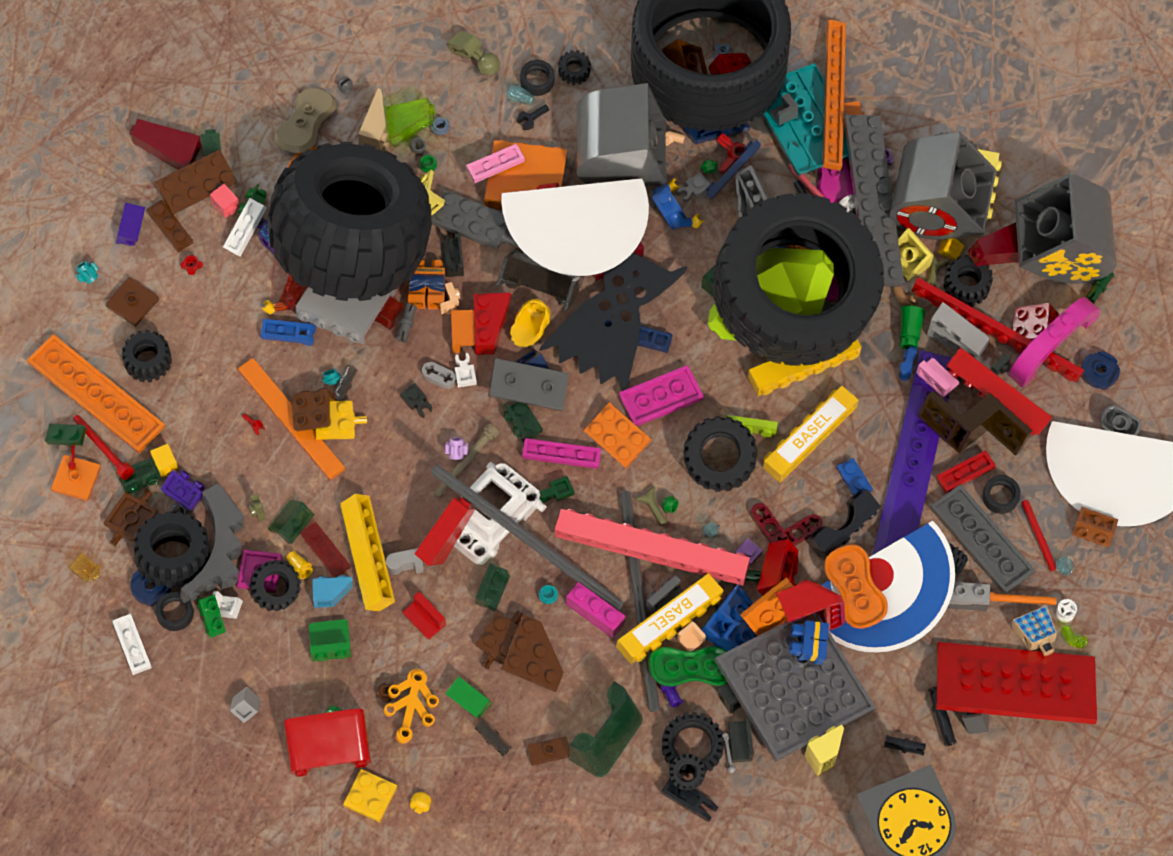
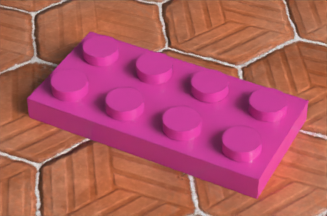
M688 365L619 392L618 395L631 422L636 426L704 400V396Z

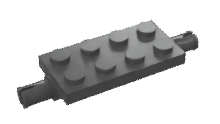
M444 190L441 196L445 200L444 205L432 215V225L454 234L460 233L462 237L497 251L502 243L505 244V242L520 248L512 238L502 212Z

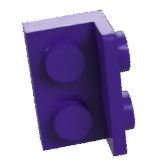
M182 469L180 471L172 470L160 490L187 510L193 511L202 497V492L206 490L204 489L205 485L197 480L193 481L189 478L191 475Z

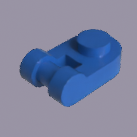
M910 346L909 349H905L903 359L906 361L901 363L899 378L903 381L908 380L911 376L918 347Z

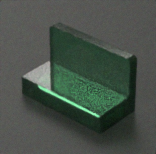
M290 500L268 530L278 533L288 544H292L315 514L303 502Z

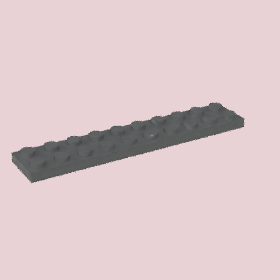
M845 115L843 121L856 215L862 221L861 225H866L873 236V241H876L881 254L880 258H882L884 266V286L902 287L904 278L896 222L890 218L892 194L881 117L874 115Z

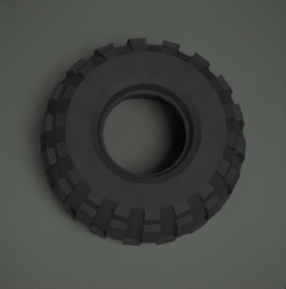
M340 142L337 145L326 143L318 145L317 149H308L295 158L290 167H285L271 196L267 227L270 247L274 248V255L280 266L300 286H308L313 289V293L323 297L325 295L336 297L335 300L348 301V298H357L359 301L371 300L376 295L382 297L391 293V291L397 289L404 281L407 282L414 275L425 256L432 226L429 194L420 178L413 172V169L406 162L398 161L397 156L389 151L383 152L375 149L376 146L365 143L364 145H356L352 142Z

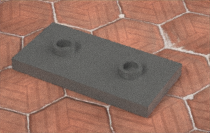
M495 358L488 396L563 411L569 373Z

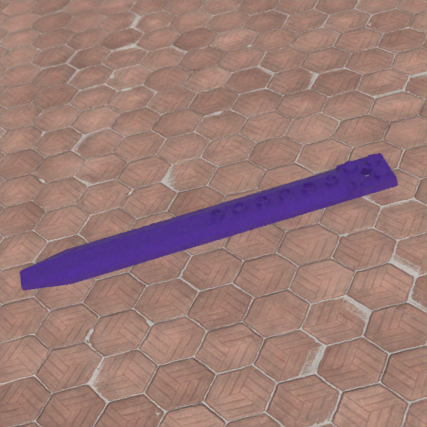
M920 350L872 555L919 529L940 436L917 416L928 394L936 391L916 372L918 365L923 360L927 363L931 358H934L948 371L950 368L947 367V364L952 357ZM949 394L943 398L944 401L948 402Z

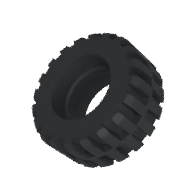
M715 416L713 419H704V422L698 423L694 426L693 431L689 432L684 444V462L689 475L698 485L704 486L707 490H715V492H720V490H726L727 492L731 491L732 488L742 486V483L747 481L751 473L754 472L757 462V446L754 436L751 435L747 426H743L739 420H732V417L726 416V418H721V416ZM714 437H727L737 445L739 451L738 460L727 471H714L703 461V448Z
M167 511L162 515L158 513L154 515L153 519L148 518L145 520V525H140L138 532L134 536V556L139 573L145 576L147 581L150 583L154 581L155 585L160 587L162 585H166V588H172V586L176 585L182 587L184 583L191 582L203 570L210 558L209 539L205 527L202 526L199 520H193V516L189 514L183 515V512L176 511V513H171V511ZM169 541H178L189 547L183 555L175 558H165L154 552L159 545Z

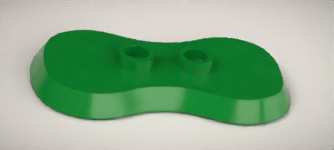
M709 646L696 651H682L672 647H660L650 654L649 669L655 681L663 686H677L690 681L702 682L713 686L725 685L727 681L714 659L727 651L716 646Z

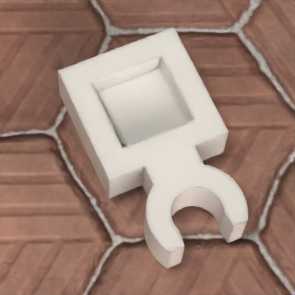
M466 353L464 361L459 360V356L456 355L455 362L459 366L455 367L458 388L477 385L474 365H469V354Z

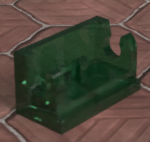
M492 563L489 564L476 595L477 605L494 611L497 610L510 578L506 569L495 566Z

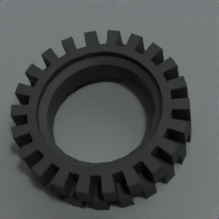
M686 712L682 717L678 715L675 720L672 719L669 722V726H666L663 733L662 754L665 756L666 763L669 762L671 765L673 760L679 756L674 746L678 733L687 728H698L704 731L711 741L710 752L700 760L705 766V774L708 770L712 771L714 766L718 765L724 749L723 732L721 729L719 730L718 723H713V719L710 716L708 719L705 718L703 713H701V716L697 715V712H692V715ZM684 764L681 766L679 774L684 772V776H689V774H693V777L695 776V768L692 765Z

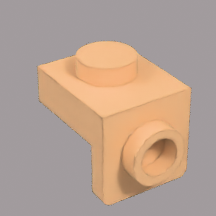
M452 282L446 283L445 294L448 301L440 303L441 314H451V310H459L458 299H460L458 288H454Z

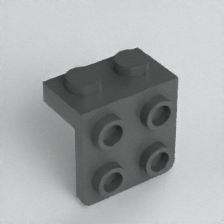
M676 575L672 579H666L661 585L662 588L657 592L653 591L647 597L646 609L651 614H654L684 592L680 588L681 580Z

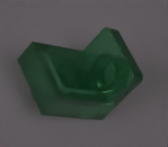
M216 129L205 130V134H201L203 156H207L219 149L221 150L220 132H216Z

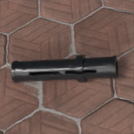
M936 686L932 687V689L929 688L928 692L933 705L931 708L935 712L944 745L946 747L952 746V743L956 744L957 740L955 739L947 710L936 709Z

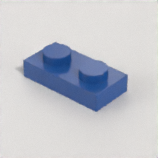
M854 458L837 466L838 473L852 495L861 489H868L870 493L873 491L872 486Z

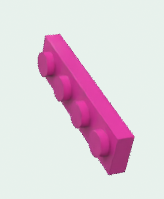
M525 438L522 459L599 469L601 448Z

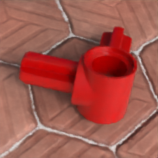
M722 133L716 141L728 151V159L719 168V172L724 175L740 158L735 153L737 151L745 152L743 148L746 145L738 141L735 143Z

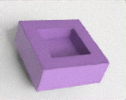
M747 539L735 554L743 553L749 557L750 567L762 554L763 550Z

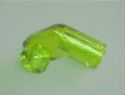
M1070 625L1061 628L1068 645L1082 649L1088 644L1087 637L1074 635Z

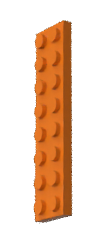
M54 334L27 359L29 365L138 454L165 428V424Z

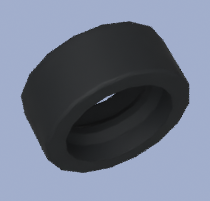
M531 60L521 68L520 84L526 93L533 96H542L551 91L554 86L555 74L549 63L543 60ZM532 71H542L548 75V81L542 85H532L527 81V75Z
M997 475L986 483L982 498L989 510L994 513L1004 514L1015 509L1019 502L1021 491L1018 483L1013 478ZM996 485L1008 487L1013 493L1012 500L1006 504L997 503L990 496L992 487Z
M172 591L159 598L156 603L155 613L159 624L169 631H179L190 625L194 616V609L190 600L184 603L180 598V592ZM179 601L185 605L186 614L181 620L168 621L163 615L164 607L170 602Z

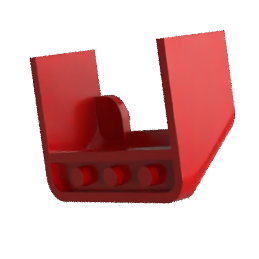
M802 580L797 586L776 593L788 623L818 612L824 623H829V631L845 623V603L842 596L814 581Z

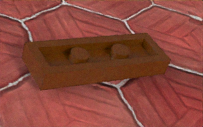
M162 200L146 209L147 214L178 253L193 244V239L175 216L171 215Z

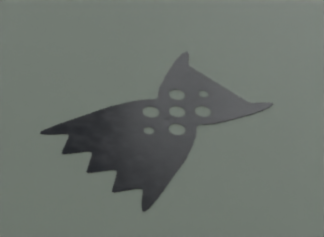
M632 253L622 263L604 272L605 291L593 296L577 308L542 344L539 351L558 345L559 363H563L577 355L580 374L598 366L600 384L614 376H618L621 390H626L639 342V307L651 302L674 284L685 273L687 266L674 271H668ZM635 270L640 272L638 277L633 276ZM615 276H621L624 279L622 286L616 287L613 285L612 280ZM643 287L646 290L645 296L642 298L636 297L634 295L635 288ZM620 293L626 294L628 296L627 303L619 304L616 300L617 295ZM608 300L611 304L610 309L607 311L601 310L599 302ZM626 310L632 313V319L628 322L623 321L620 317L621 313ZM605 321H611L612 325L610 327H606Z

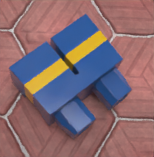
M806 620L804 624H793L791 636L800 637V642L792 641L789 646V653L798 656L800 661L810 660L814 661L813 664L822 665L827 655L829 623Z

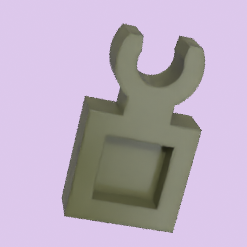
M258 493L251 495V506H249L252 516H256L259 522L265 520V511Z

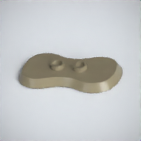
M316 88L302 91L295 100L291 118L282 124L275 134L276 145L283 150L293 153H302L312 148L316 143L321 123L336 109L335 97L326 91Z

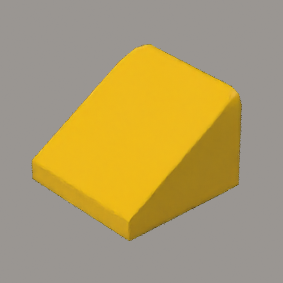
M956 238L942 239L937 252L950 259L957 260L965 245Z

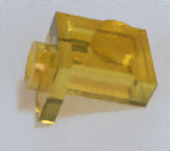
M80 552L68 569L86 583L97 579L101 573L99 569L102 565L95 564Z

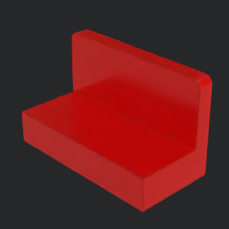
M418 592L413 596L414 602L403 611V615L430 640L446 626V618Z

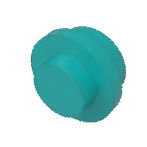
M330 369L322 374L323 383L328 385L338 383L341 378V374L337 372V369Z
M545 585L539 590V599L544 604H552L558 598V591L552 585Z

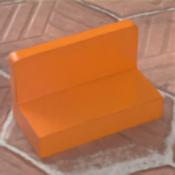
M451 310L453 353H460V346L475 345L474 310Z

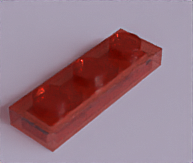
M316 522L300 533V536L334 578H337V576L351 568L347 560Z

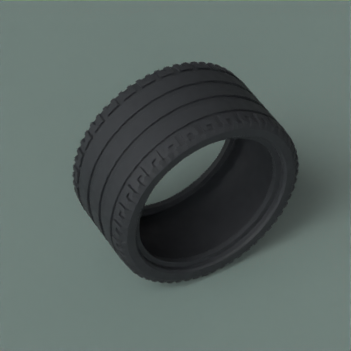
M638 0L632 19L631 72L634 85L648 83L666 121H672L673 124H679L683 128L697 129L696 131L705 130V132L713 130V132H716L717 130H731L733 127L738 128L742 124L746 125L749 121H754L756 117L759 118L762 113L764 114L767 109H770L772 103H775L786 79L791 40V19L785 0ZM711 17L728 20L747 29L760 42L764 52L754 62L740 70L726 74L710 75L692 72L673 63L662 53L656 42L667 30L681 22L695 18Z

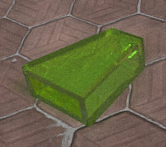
M428 98L386 107L388 138L393 147H398L434 123L436 108Z

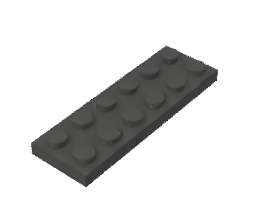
M961 484L931 505L930 509L1004 594H1008L1035 574L1036 570Z

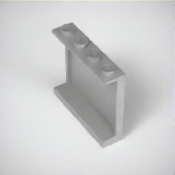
M308 287L295 306L296 314L304 322L308 321L315 324L318 328L327 329L337 336H344L354 343L364 345V336L387 299H393L396 293L393 290L382 297L376 295L371 300L359 301L357 298H348V301L335 300L336 297L325 295L323 297L312 292L313 289Z

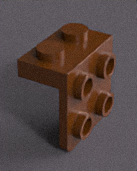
M328 388L292 394L293 429L299 432L329 427L331 425L330 401H336V394Z

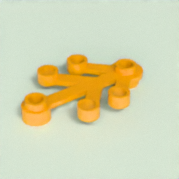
M421 669L411 670L407 675V680L398 685H392L388 689V695L391 698H396L400 692L410 688L409 695L393 704H387L383 709L384 714L391 717L396 711L406 706L402 727L395 734L396 740L401 744L408 743L412 738L413 734L410 726L414 709H416L421 717L422 724L425 727L432 726L435 721L434 716L428 714L417 697L420 690L426 699L427 707L435 708L439 703L438 697L432 695L426 686L427 676ZM414 676H420L421 680H415ZM391 689H396L397 694H393ZM429 699H434L435 704H430ZM387 707H391L393 713H389ZM425 718H430L431 723H427L425 721ZM402 731H406L408 736L404 737Z

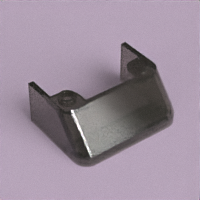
M516 248L504 257L496 286L500 287L505 283V286L516 289V287L523 285L555 296L558 304L564 306L565 310H568L574 304L585 276L566 275L549 270L532 260L521 248Z

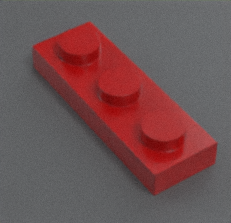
M985 450L936 476V480L947 494L960 484L964 485L995 469L996 465Z

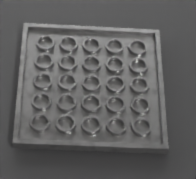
M818 612L789 623L786 621L714 659L775 762L804 748L809 744L808 741L817 735L819 737L826 734V730L832 726H836V728L840 725L845 726L874 711L876 708L829 630L827 655L822 665L813 664L814 661L810 660L800 661L798 656L789 653L790 643L792 641L800 642V637L791 636L792 625L804 624L806 620L824 623Z

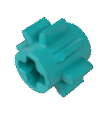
M86 260L76 267L78 273L75 277L80 283L86 282L90 284L97 279L98 274L96 271L99 268L94 262L88 263Z

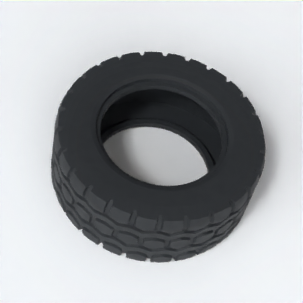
M792 193L779 195L776 198L766 199L750 208L736 221L718 254L713 271L714 300L717 301L715 305L720 318H723V323L727 330L735 335L734 338L743 347H748L750 352L761 358L764 356L766 360L778 364L784 362V365L800 366L801 364L813 365L820 361L830 360L844 352L857 340L874 315L883 293V261L880 258L881 254L876 241H873V236L866 225H861L862 221L854 213H848L846 207L835 201L831 203L830 199L815 195V197H812V194L796 193L793 196ZM782 245H797L810 250H823L834 264V274L839 288L837 305L828 311L815 315H798L783 310L775 305L762 290L756 272L757 258L765 251Z

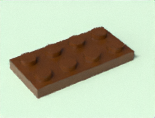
M219 149L154 183L171 215H174L210 197V194L223 184L230 187L236 184L237 180Z

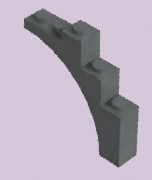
M219 483L202 492L201 502L210 516L215 541L211 556L203 570L191 582L181 588L180 598L184 603L197 599L206 590L211 591L217 584L222 590L226 587L234 586L238 581L239 571L231 560H235L241 554L242 544L234 533L242 530L245 517Z

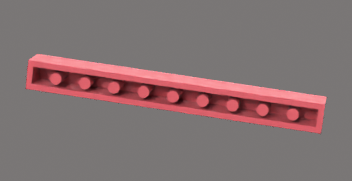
M561 509L555 527V537L703 576L709 573L712 578L744 586L750 564V558L743 553L734 554L723 548H710L704 543L695 544L685 538H672L666 533L656 534L649 529H637L627 523L618 524L611 519H598L592 514H579L573 509Z

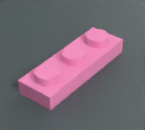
M514 144L466 165V169L473 182L477 183L525 162V158L518 145Z

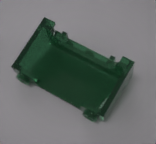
M615 681L607 692L608 705L611 706L612 713L597 735L593 737L588 733H580L570 744L569 760L596 777H604L608 774L641 726L643 720L640 710L627 690Z

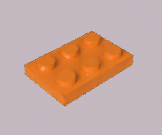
M610 402L584 430L626 469L652 441Z
M787 577L740 614L757 636L787 621L776 595L778 592L794 587Z

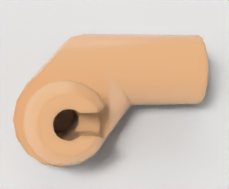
M672 131L666 132V146L673 142L684 143L685 135Z

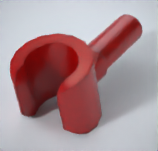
M246 414L242 415L250 423L256 435H260L259 429L265 430L261 420H253Z

